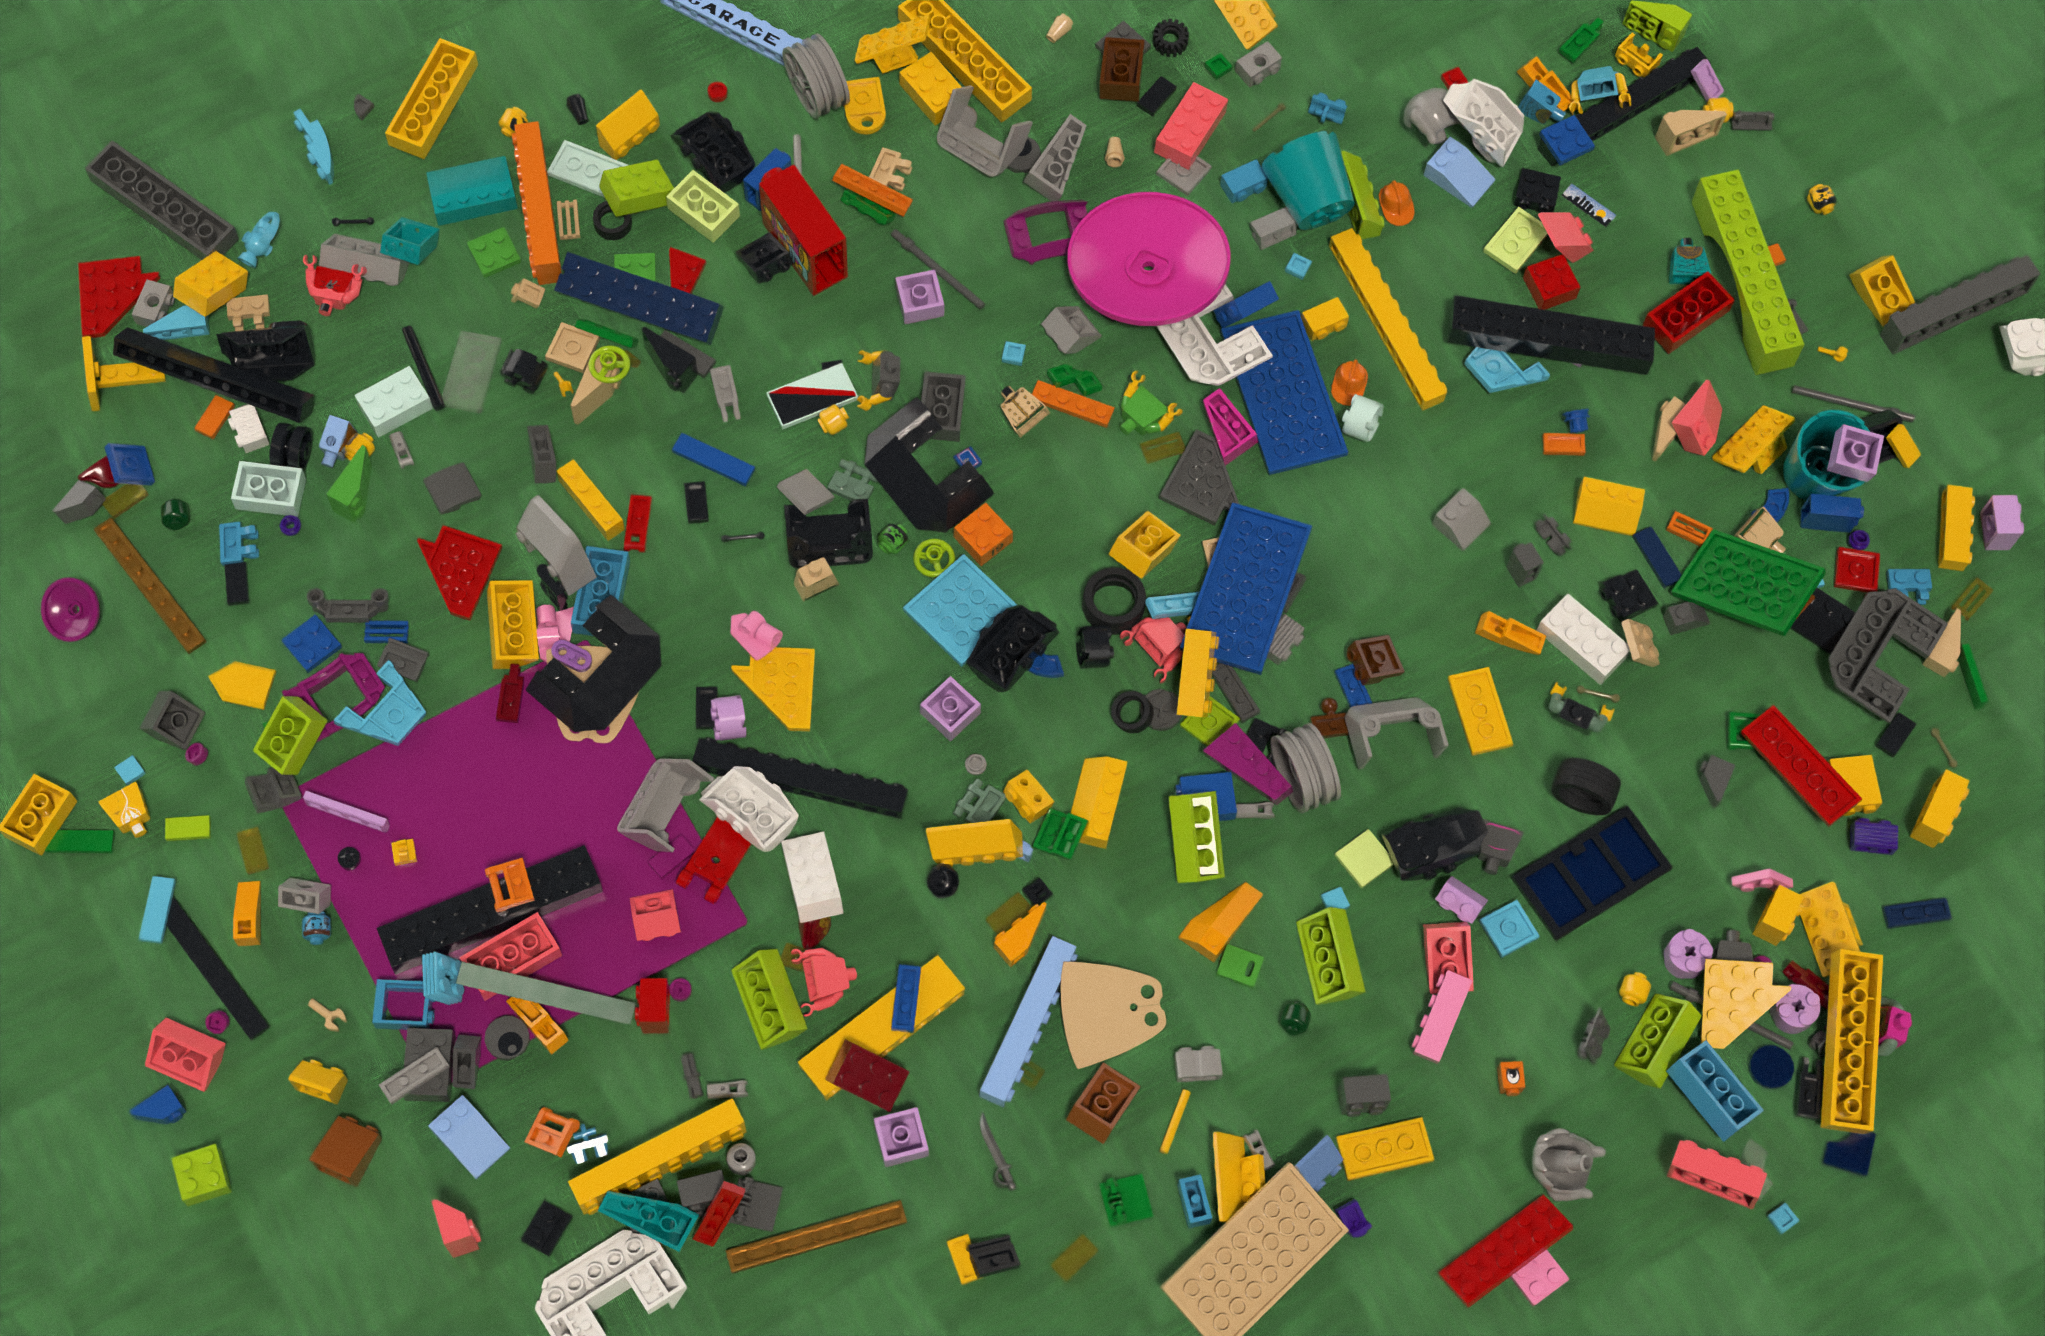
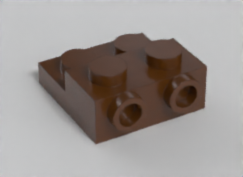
M1389 635L1356 640L1347 648V659L1353 662L1355 678L1360 680L1363 686L1380 683L1385 678L1401 676L1405 672Z

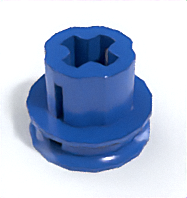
M1589 409L1563 413L1566 418L1564 422H1569L1570 433L1588 431L1587 418L1591 417L1588 415Z

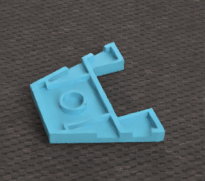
M1476 347L1464 363L1489 393L1546 381L1550 377V374L1540 362L1522 371L1506 352Z
M388 660L376 673L382 682L392 688L365 719L346 706L334 719V724L399 746L426 716V711L413 692L409 690L401 675L395 670L392 662Z

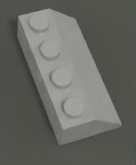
M333 234L321 244L319 266L352 273V266L358 264V273L361 272L362 267L367 269V273L361 276L365 277V280L383 281L386 285L395 286L404 279L410 262L380 253V243Z

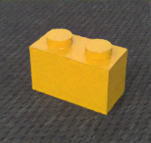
M1336 297L1302 312L1301 319L1308 337L1311 341H1314L1316 339H1324L1334 331L1340 332L1345 329L1348 324L1349 315L1339 298Z

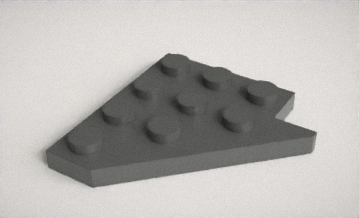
M1196 429L1163 488L1159 499L1215 526L1223 510L1229 511L1232 502L1239 504L1216 439Z

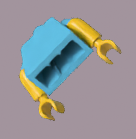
M1611 66L1583 71L1580 78L1572 83L1571 101L1573 102L1569 105L1572 116L1577 109L1579 114H1583L1579 101L1621 94L1619 96L1621 108H1623L1622 103L1624 101L1629 102V106H1631V96L1627 93L1628 89L1624 75L1613 71Z

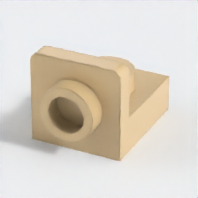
M523 278L512 287L510 293L513 295L511 302L515 303L519 300L537 309L545 288Z

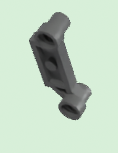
M318 588L311 589L307 593V600L309 605L312 606V610L320 613L325 617L326 622L369 623L370 618L380 612L387 611L389 608L388 593L382 588L375 589L371 593V600H326L323 591Z

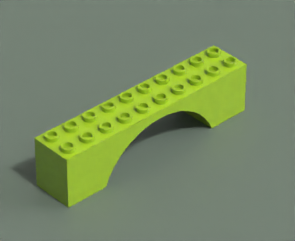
M1738 169L1700 178L1692 199V205L1704 236L1712 237L1719 244L1732 270L1741 306L1742 340L1755 375L1794 367L1805 344L1740 171Z

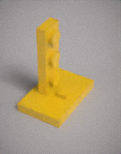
M91 336L82 337L87 393L92 411H100L98 388L166 382L164 373L134 362L99 366L98 362L95 361Z

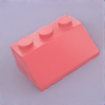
M165 1018L152 1031L145 1066L205 1092L222 1062L226 1043L169 1018Z
M436 1199L432 1200L443 1243L451 1256L455 1258L479 1250L478 1242H481V1237L473 1220H468L465 1213Z

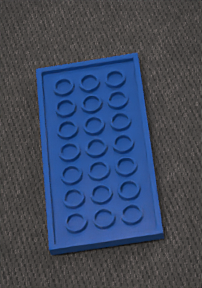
M1299 310L1222 328L1220 333L1224 341L1253 325L1273 355V358L1236 377L1253 430L1257 434L1258 445L1268 474L1272 475L1347 456L1348 450Z
M1232 502L1187 629L1216 632V636L1219 637V647L1214 651V658H1217V662L1255 674H1262L1312 531V525ZM1185 634L1180 646L1182 651H1184Z

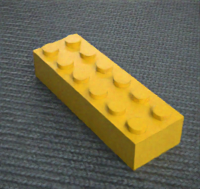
M439 38L385 132L389 146L422 159L426 158L478 66L475 51Z

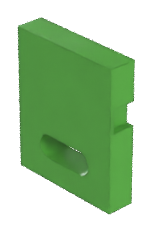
M1227 944L1216 976L1224 979H1233L1232 982L1253 989L1264 957ZM1249 963H1253L1252 974L1250 977H1247L1245 975L1246 968Z

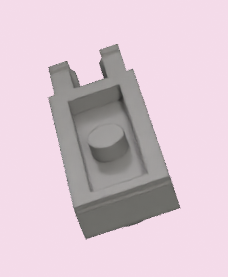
M730 365L710 369L717 404L721 410L723 422L728 421L725 407L732 405L734 417L736 420L741 419Z

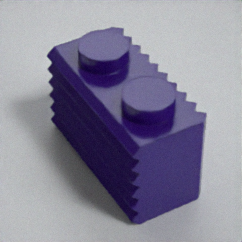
M1859 818L1851 824L1850 851L1893 855L1898 850V825H1893L1890 821L1886 820L1874 823L1870 822L1867 818Z

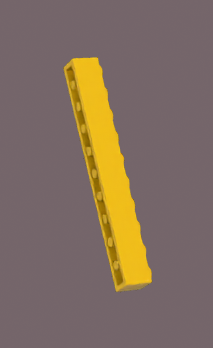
M1353 228L1331 236L1330 250L1421 410H1426L1444 402L1447 394L1446 385L1444 382H1440L1435 366L1431 365L1428 361L1426 350L1420 347L1418 337L1415 332L1411 331L1407 317L1402 315L1397 300L1393 299L1390 294L1388 284L1384 283L1381 279L1380 270L1377 266L1373 265L1371 255L1368 250L1364 249L1360 235L1356 234Z

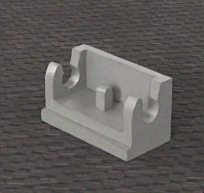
M1286 207L1250 222V226L1254 231L1251 234L1259 245L1260 250L1296 235V222Z

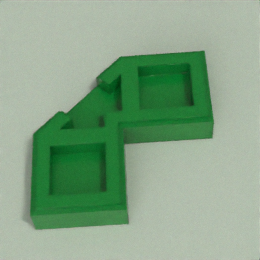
M1068 364L1047 369V376L1056 388L1075 383L1083 396L1102 391L1103 385L1091 371L1084 370L1083 372L1073 369V366Z

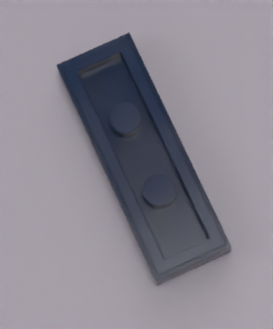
M1652 526L1634 534L1632 538L1663 588L1665 589L1676 584L1682 574Z
M1947 898L1884 906L1882 908L1887 929L1950 921L1952 919Z

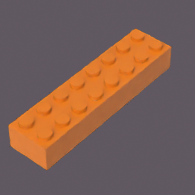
M539 122L515 124V133H512V140L515 148L514 154L517 162V175L520 183L519 190L522 198L521 204L525 219L524 225L527 233L526 239L533 278H537L539 285L557 283L559 274H562Z

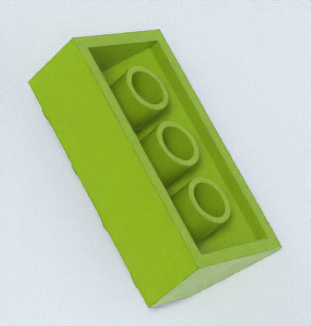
M1341 151L1355 202L1354 207L1348 212L1353 229L1356 234L1360 235L1361 239L1380 236L1382 228H1384V219L1378 212V200L1374 199L1372 194L1373 185L1367 178V166L1363 165L1361 157Z
M1216 791L1169 796L1178 883L1224 878Z
M1329 907L1297 921L1296 924L1316 1005L1348 1000L1365 993L1346 910Z
M778 949L759 950L731 970L761 1050L794 1039L808 1029Z
M1655 994L1614 1066L1644 1085L1661 1089L1669 1075L1666 1070L1677 1061L1701 1019V1014L1690 1001Z

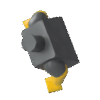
M863 350L859 351L858 354L864 357L862 360H858V362L870 365L873 361L872 396L870 399L862 395L857 398V401L861 403L857 407L868 411L872 404L877 405L893 400L900 384L901 358L888 350L874 351L872 354Z

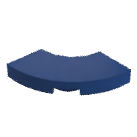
M1789 488L1773 489L1767 492V501L1763 507L1766 508L1777 523L1783 517L1788 507Z
M1043 654L1038 656L1034 660L1032 667L1028 670L1032 674L1045 678L1064 677L1058 655Z

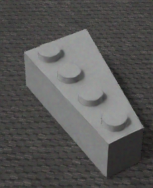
M1070 114L1023 182L1050 201H1059L1087 125Z

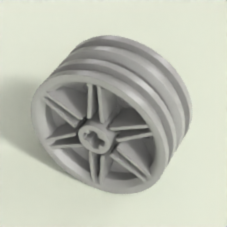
M816 33L811 38L803 39L802 45L796 42L791 47L788 46L783 49V61L790 82L797 97L811 117L816 119L821 116V113L824 115L829 113L830 107L836 110L841 105L844 106L850 102L849 89L841 66L831 47L820 34Z
M1312 723L1294 728L1292 733L1286 731L1281 736L1276 735L1271 738V752L1275 768L1292 786L1294 792L1288 798L1299 813L1303 814L1308 812L1309 809H1316L1319 803L1326 805L1330 801L1340 799L1341 785L1333 757L1321 733Z

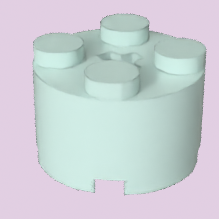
M1355 394L1351 401L1350 411L1346 410L1343 415L1342 421L1345 423L1342 432L1365 442L1370 441L1379 426L1378 418L1379 416L1382 417L1384 405Z

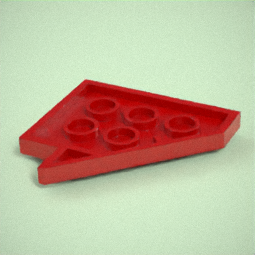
M140 256L78 263L82 337H105L137 303L146 280L157 282L160 279L159 272L143 273Z
M443 525L435 543L418 538L417 542L450 615L470 621L501 553L502 544Z

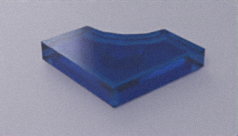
M1851 1132L1846 1140L1840 1142L1828 1141L1822 1164L1866 1177L1869 1171L1876 1133L1859 1134Z

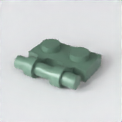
M842 459L839 466L846 470L844 473L836 470L827 489L850 501L857 499L869 500L874 491V486L868 483L870 480L876 483L878 481L867 468L858 466L852 460ZM856 473L863 477L860 481L856 478L851 477L852 474Z
M976 779L966 789L967 793L963 799H959L957 802V808L953 814L960 818L963 812L968 813L965 819L967 823L992 821L1007 798L1004 793L990 785L987 786L985 791L981 790L980 787L983 782ZM978 797L979 800L975 806L970 805L972 799Z

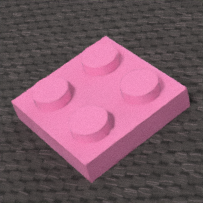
M1547 1250L1510 1277L1532 1307L1569 1280L1568 1276Z

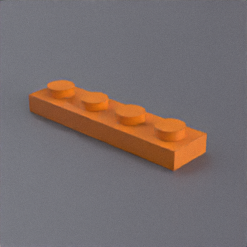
M844 164L840 165L832 181L903 217L913 202V199Z
M1040 380L1037 381L1032 392L1033 396L1049 408L1105 428L1108 427L1115 407L1059 387L1056 388L1054 385Z

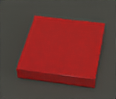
M1838 547L1834 587L1867 593L1877 592L1880 553Z

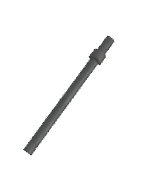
M897 229L893 230L891 236L902 244V248L907 252H912L928 267L935 270L940 277L980 310L984 308L986 304L919 249L911 238H906Z
M1794 385L1792 393L1876 414L1889 409L1900 415L1902 420L1912 423L1915 419L1914 414L1902 412L1894 407L1886 408Z
M1674 981L1672 982L1671 990L1684 996L1685 1000L1691 1003L1696 1002L1703 1006V996L1698 994L1697 990L1691 987L1688 989ZM1755 1022L1747 1028L1788 1050L1793 1046L1794 1042Z

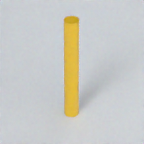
M1182 1090L1159 1150L1161 1153L1168 1154L1191 1094L1188 1090Z

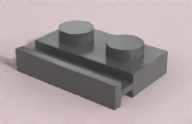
M389 638L377 667L382 668L389 660L394 665L398 674L418 683L427 657L430 654Z

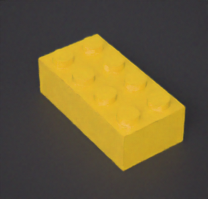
M1186 629L1177 715L1207 717L1208 713L1212 712V700H1209L1210 692L1214 691L1215 679H1212V671H1216L1217 658H1214V651L1219 647V637L1216 636V632Z

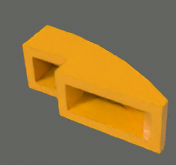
M1537 56L1529 60L1517 71L1529 87L1532 86L1535 80H1538L1560 96L1561 100L1557 105L1559 109L1565 111L1573 102L1571 101V94L1553 70L1548 71Z
M1490 611L1481 615L1475 634L1498 644L1536 655L1541 654L1546 635L1512 618L1506 620Z
M511 997L506 1001L551 1055L569 1041L564 1031L551 1019L539 1003Z

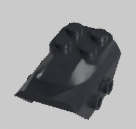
M708 111L670 135L680 146L682 154L691 159L696 170L700 169L707 180L722 192H727L742 183L743 179L755 167L756 163L744 143L742 134L739 131H735L729 119L723 118L719 112Z
M303 321L273 322L268 328L216 334L221 352L230 360L231 365L274 381L293 380L315 366L314 343L309 326Z
M1021 604L1006 608L1002 614L999 613L994 618L993 624L989 628H985L981 632L967 664L984 683L998 692H1006L1032 667L1034 660L1045 653L1047 646L1060 631L1056 629V623L1038 611H1030Z
M1458 807L1435 816L1434 814L1426 815L1418 822L1408 821L1402 827L1381 835L1401 881H1419L1424 878L1428 881L1437 877V874L1441 872L1448 874L1455 871L1458 866L1481 853L1482 841L1488 834V830L1479 810H1467Z

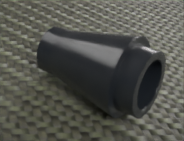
M581 94L569 96L566 99V107L578 125L588 123L585 98Z

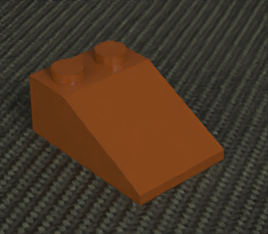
M1102 1063L1073 1106L1066 1121L1104 1144L1141 1086L1107 1064Z

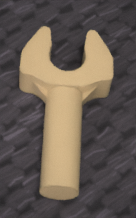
M315 999L309 1001L308 1006L325 1018L326 1023L324 1026L328 1030L340 1031L333 1024L335 1018H339L345 1023L347 1022L345 1014L339 1008L335 1011H330Z

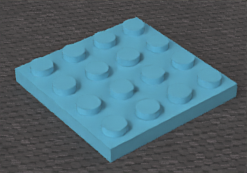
M963 554L903 607V611L962 667L967 663L981 632L993 624L994 618L999 613L1002 614L1006 608L1016 606L1017 604Z

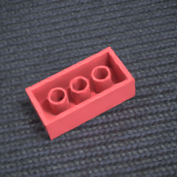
M1193 82L1157 137L1154 153L1166 159H1171L1172 162L1179 163L1180 166L1189 170L1225 115L1229 99Z
M537 912L460 957V960L527 977L561 957L562 953ZM478 989L484 1001L498 994Z
M1680 1140L1667 1177L1753 1210L1759 1199L1767 1173L1763 1172L1760 1167L1754 1165L1749 1167L1741 1164V1161L1737 1158L1723 1157L1716 1150L1709 1148L1705 1150L1697 1147L1698 1145L1693 1141L1685 1140L1684 1142Z

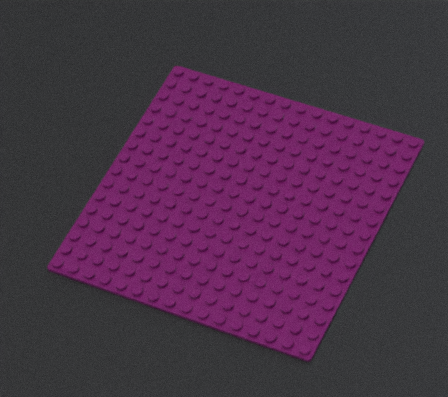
M587 640L576 644V646H591ZM545 661L520 673V676L524 677V689L518 723L496 721L501 683L417 725L399 746L384 742L298 786L301 799L282 807L319 879L323 884L331 885V901L375 985L377 984V979L423 981L422 965L395 975L376 928L490 883L489 878L485 875V869L523 858L525 868H528L585 845L603 892L541 916L559 946L562 956L527 977L613 997L640 983V978H649L746 926L747 919L728 885L723 890L718 901L713 905L704 900L707 891L712 885L705 880L694 876L686 889L676 884L679 874L685 869L691 857L664 879H661L648 865V861L660 851H654L618 832L617 827L651 766L656 762V759L630 713L617 736L609 743H596L591 738H585L582 741L566 739L560 730L557 718L525 691L536 672H541L546 667L547 662ZM608 726L605 730L596 732L601 736H605L609 733L610 727ZM569 729V730H570L572 733H574V734L580 733V732H573L571 729ZM305 791H309L386 818L390 827L384 833L307 806L303 796ZM680 803L664 830L669 834L668 844L682 835L696 851L702 840ZM404 839H413L417 862L395 866L391 843ZM346 847L355 848L361 857L359 866L353 870L343 869L338 862L339 852ZM504 873L497 875L498 879L503 878ZM673 889L681 932L669 937L660 936L649 941H637L630 898ZM499 934L446 955L460 960L461 956ZM463 985L462 1002L451 1005L438 1001L432 1002V1010H434L435 1016L434 1023L430 1024V1029L453 1030L456 1040L458 1035L481 1037L479 1068L497 1059L488 1051L484 1041L485 1032L489 1024L502 1016L520 1018L506 1002L511 998L510 996L496 994L484 1001L477 988ZM389 991L387 1008L394 1020L422 1021L425 997L423 993ZM540 1004L558 1026L582 1014ZM528 1029L529 1034H530V1041H531V1040L535 1039L536 1037H535V1036L533 1035V1033ZM399 1030L406 1042L407 1030Z

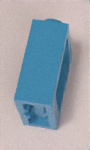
M377 979L372 1020L376 1029H430V1024L434 1023L435 1016L434 1010H432V1002L436 1001L426 997L422 1021L386 1020L389 991L423 993V981Z

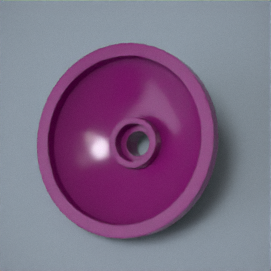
M62 578L53 582L47 588L41 601V616L45 627L54 637L67 642L79 641L90 635L97 625L100 613L99 601L94 590L86 582L77 578Z

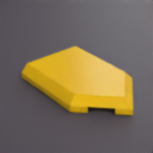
M234 661L208 677L222 701L264 710L277 671Z

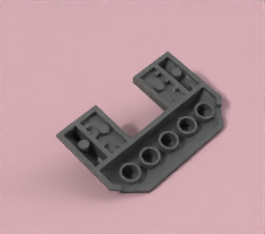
M1896 588L1882 592L1867 593L1827 659L1835 688L1887 723H1890L1910 689L1876 667L1875 664L1893 636L1926 659L1932 653L1948 623Z

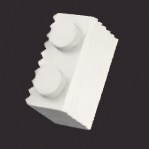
M247 404L229 411L231 418L228 421L232 431L236 430L238 433L234 437L239 448L243 447L245 453H249L269 445L254 406Z

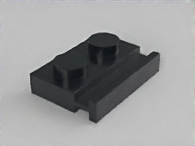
M543 1201L521 1238V1242L550 1257L571 1223L573 1216Z
M1010 1235L970 1244L966 1248L967 1252L969 1251L970 1261L977 1279L1017 1269L1021 1265L1014 1245L1011 1244Z

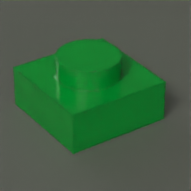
M1221 52L1205 62V68L1216 80L1232 71L1233 66Z

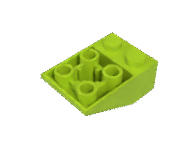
M1631 0L1622 24L1628 29L1643 35L1644 38L1659 44L1663 49L1673 52L1684 37L1693 14L1677 5Z

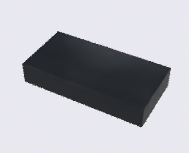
M1161 76L1137 102V106L1153 117L1173 95L1177 86Z
M705 481L684 483L688 524L709 522Z
M246 562L225 564L228 606L249 604Z
M696 687V729L715 728L714 721L711 719L710 708L711 700L718 698V687Z
M1898 712L1875 747L1894 758L1917 724Z

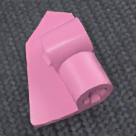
M541 605L536 609L537 639L541 660L547 662L546 650L551 649L556 641L566 640L570 642L572 635L571 619L574 607L557 612L552 605Z
M752 611L749 615L742 613L731 616V635L755 660H760L780 643L783 636L782 631L766 623L760 613Z

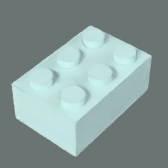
M410 366L354 395L360 410L378 438L433 409L430 397Z
M239 461L231 500L235 509L298 517L306 477L302 468Z

